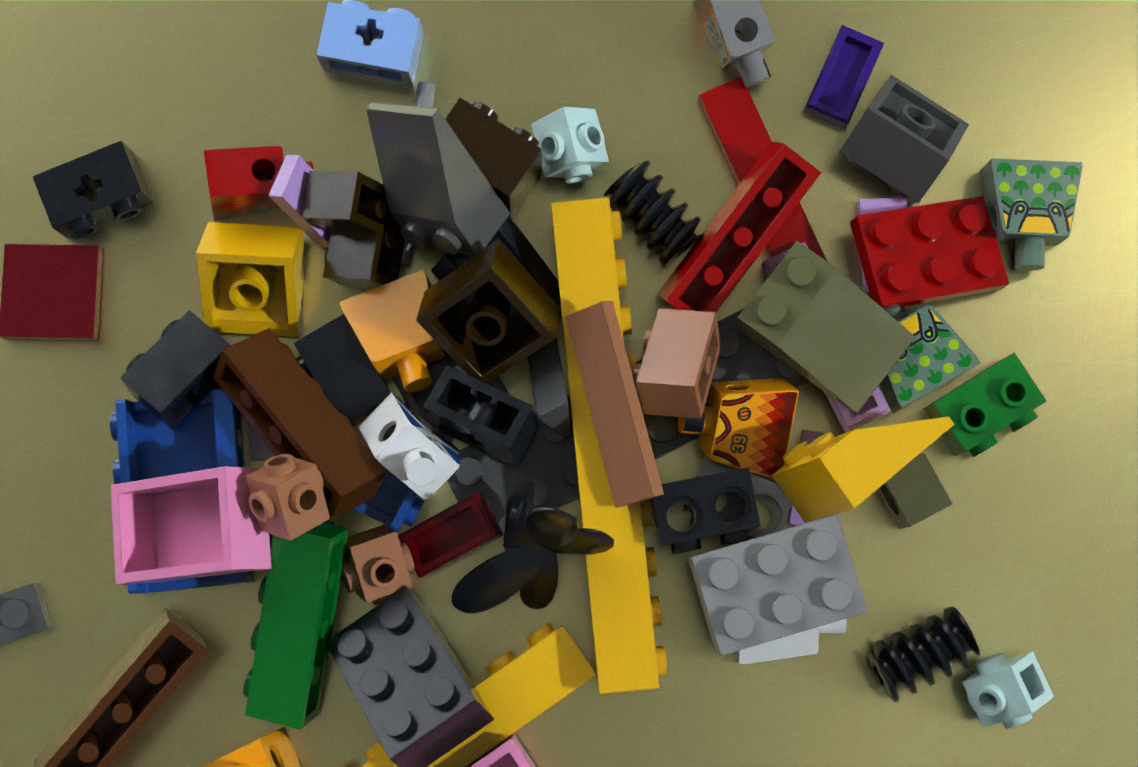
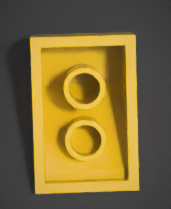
M948 416L856 429L836 437L830 431L818 437L810 444L804 441L789 450L782 457L786 464L772 474V476L805 523L855 509L955 424Z

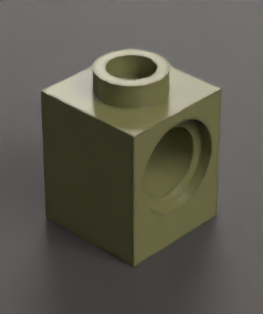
M925 453L915 457L879 488L900 529L911 527L952 505Z

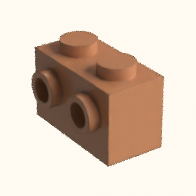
M658 309L653 328H647L644 335V357L642 364H636L632 374L644 414L702 418L722 346L716 312Z

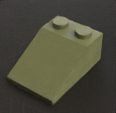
M798 241L795 242L737 317L739 330L856 415L915 339L911 332L842 272Z

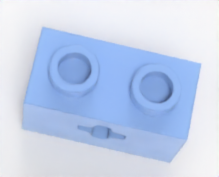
M343 0L342 4L328 2L316 56L323 70L413 86L424 37L420 18H415L413 13L404 9L389 8L387 12L371 10L368 5L355 0ZM373 35H379L380 39H373L371 46L365 45L364 41H371Z

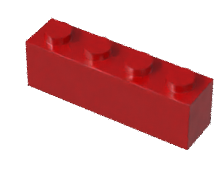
M771 141L657 294L677 310L717 312L821 172L784 143Z

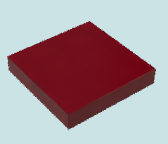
M5 244L0 309V337L3 339L98 341L103 248L99 245Z

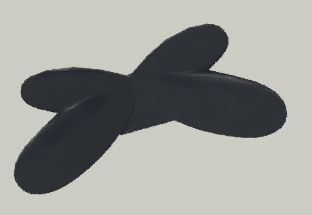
M527 480L507 501L503 543L505 551L486 560L466 574L457 583L452 592V604L462 612L479 613L499 605L519 591L521 600L526 606L532 609H542L552 601L557 588V553L570 555L602 553L613 547L614 540L602 531L579 528L578 520L573 515L551 507L533 508L535 483ZM523 502L522 510L518 518V524H516L517 512L521 503Z

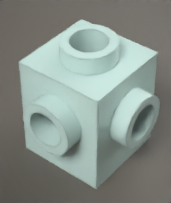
M562 107L531 124L534 137L539 142L537 146L542 148V170L544 177L564 178L566 183H577L593 176L592 170L609 162L604 135L600 128L596 109Z
M1033 651L1009 659H1005L1003 653L989 656L977 662L975 665L978 671L962 682L967 692L968 702L977 713L983 728L1001 722L1005 729L1019 726L1033 718L1032 713L1054 697Z

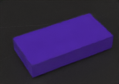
M842 25L803 111L846 130L884 43Z

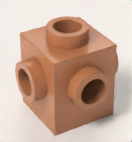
M281 454L267 459L263 463L264 467L246 476L250 491L249 506L258 520L261 531L291 541L330 519L323 492L325 487L324 479L316 464L294 458L290 454Z
M384 524L347 538L345 550L347 563L343 564L342 578L349 593L355 591L366 603L372 601L374 605H379L405 586L408 588L413 587L409 572L415 569L413 558L407 544H400L395 530L390 529L389 526Z

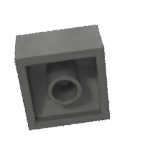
M890 75L839 152L848 157L850 163L857 169L871 172L885 181L896 194L902 197H910L919 203L950 160L969 124L898 78Z

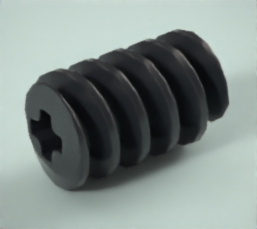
M647 160L630 168L608 188L604 197L614 194L610 200V208L613 211L626 208L622 216V222L625 225L639 221L634 231L637 239L652 235L647 244V250L650 253L665 249L659 259V264L662 267H666L684 254L702 235H696L694 232L701 219L699 216L687 221L682 219L688 207L686 202L671 207L669 203L676 191L674 188L662 193L657 191L664 177L659 174L647 179L644 175L651 165L650 161Z
M953 606L944 609V622L936 615L928 616L926 619V630L918 623H914L908 629L909 639L900 631L895 632L891 636L892 648L885 641L878 640L874 643L875 657L867 651L868 659L879 683L895 703L900 701L898 685L903 684L912 694L917 693L915 677L920 675L930 686L934 685V668L937 667L946 677L952 676L950 660L955 659L964 669L970 667L968 652L972 650L976 655H980V649L970 627L961 613Z

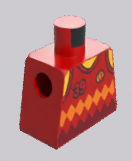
M266 146L203 150L214 221L282 210L268 196L284 161L282 147ZM306 161V163L314 170L312 161ZM261 179H269L270 181L262 182V181H259V180H261Z

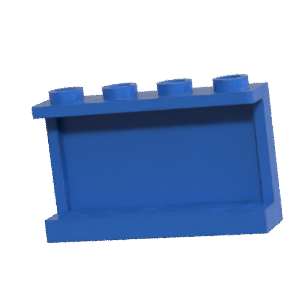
M222 389L212 390V394H208L173 430L139 401L116 400V412L110 415L111 436L114 441H118L119 460H115L113 463V479L115 484L224 466L246 467L242 414ZM254 571L159 583L123 585L128 586L129 594H145L254 583L255 576Z

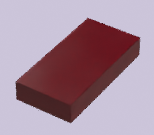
M482 491L399 534L398 538L401 544H407L413 558L414 570L418 578H422L503 535Z

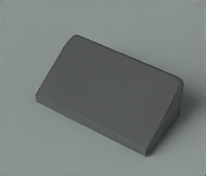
M556 334L554 340L527 358L536 417L560 435L567 437L571 435L569 408Z

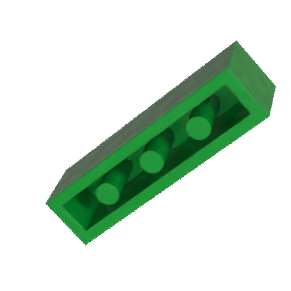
M322 523L291 541L269 534L272 569H268L267 575L263 578L258 591V602L262 604L260 622L255 626L251 637V649L255 651L253 667L248 672L243 687V694L245 697H248L245 711L246 716L300 730L319 715L329 650L324 642L332 636L349 532L348 528Z

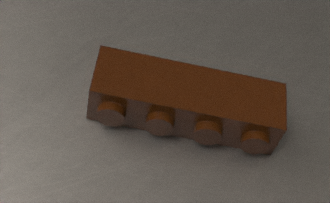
M268 328L222 349L213 379L275 456L290 454L294 458L317 465V469L320 471L325 484L323 492L330 519L327 520L328 522L335 520L375 497L387 470L378 462L371 450L353 430L349 419L344 414L339 413L324 395L320 384L314 378H311L296 361L288 345L281 343L272 330Z
M165 608L35 758L34 767H109L208 651L204 637L169 609Z

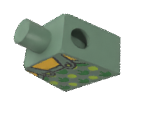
M992 158L980 170L982 192L997 244L1015 245V269L1025 271L1044 269L1045 246L1059 245L1069 237L1082 173V162Z
M927 304L908 315L904 307L885 310L915 336L913 342L880 384L892 413L897 412L980 364L977 356L932 305Z

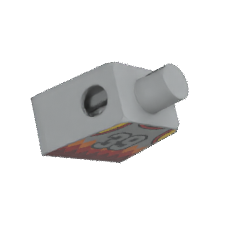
M761 0L693 1L694 10L722 69L736 64L745 88L772 77L762 53L775 41ZM735 32L742 34L746 42L740 41L736 37Z

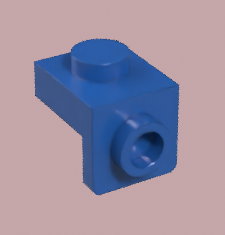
M387 471L375 497L354 509L398 532L402 523L412 527L424 500L416 497L417 494L393 473Z

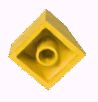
M208 222L196 251L204 323L218 333L255 335L270 328L276 336L299 337L305 277L303 230L300 227Z

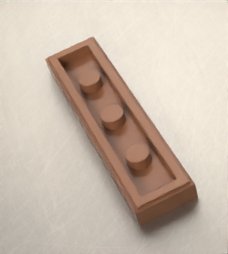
M602 301L565 316L615 508L664 495L613 301Z

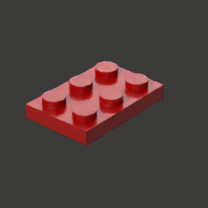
M984 196L858 215L850 221L870 298L884 310L1001 290L1009 285Z

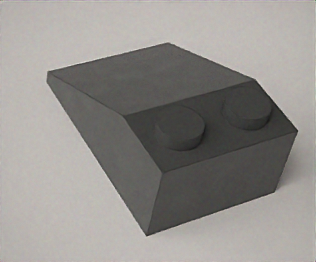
M372 102L366 111L390 214L402 228L400 232L403 238L417 248H436L450 254L458 252L475 256L484 250L510 215V212L440 111L433 108Z

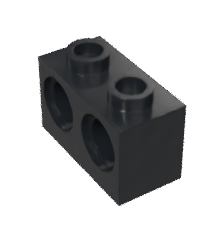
M749 467L662 484L664 495L650 499L659 547L671 545L672 554L702 549L700 539L720 536L721 545L751 539L749 530L761 527ZM730 494L740 501L742 512L736 521H725L717 514L716 502L721 495ZM680 503L692 510L694 521L689 530L676 531L670 527L666 517L670 506Z

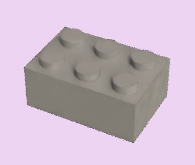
M837 514L688 558L715 652L721 656L868 612Z

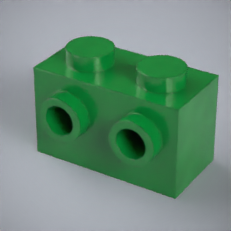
M1014 352L926 406L924 410L930 419L949 416L955 424L942 435L954 456L969 450L971 455L975 457L998 443L994 434L1009 425L1012 432H1015L1038 418L1034 409L1045 403L1046 399Z

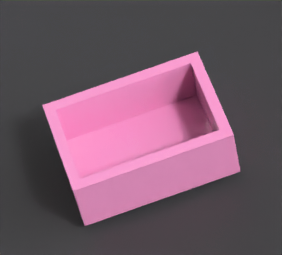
M224 466L110 485L116 584L159 583L272 569L269 533L260 530L258 520L249 506L250 491L246 476L260 468Z

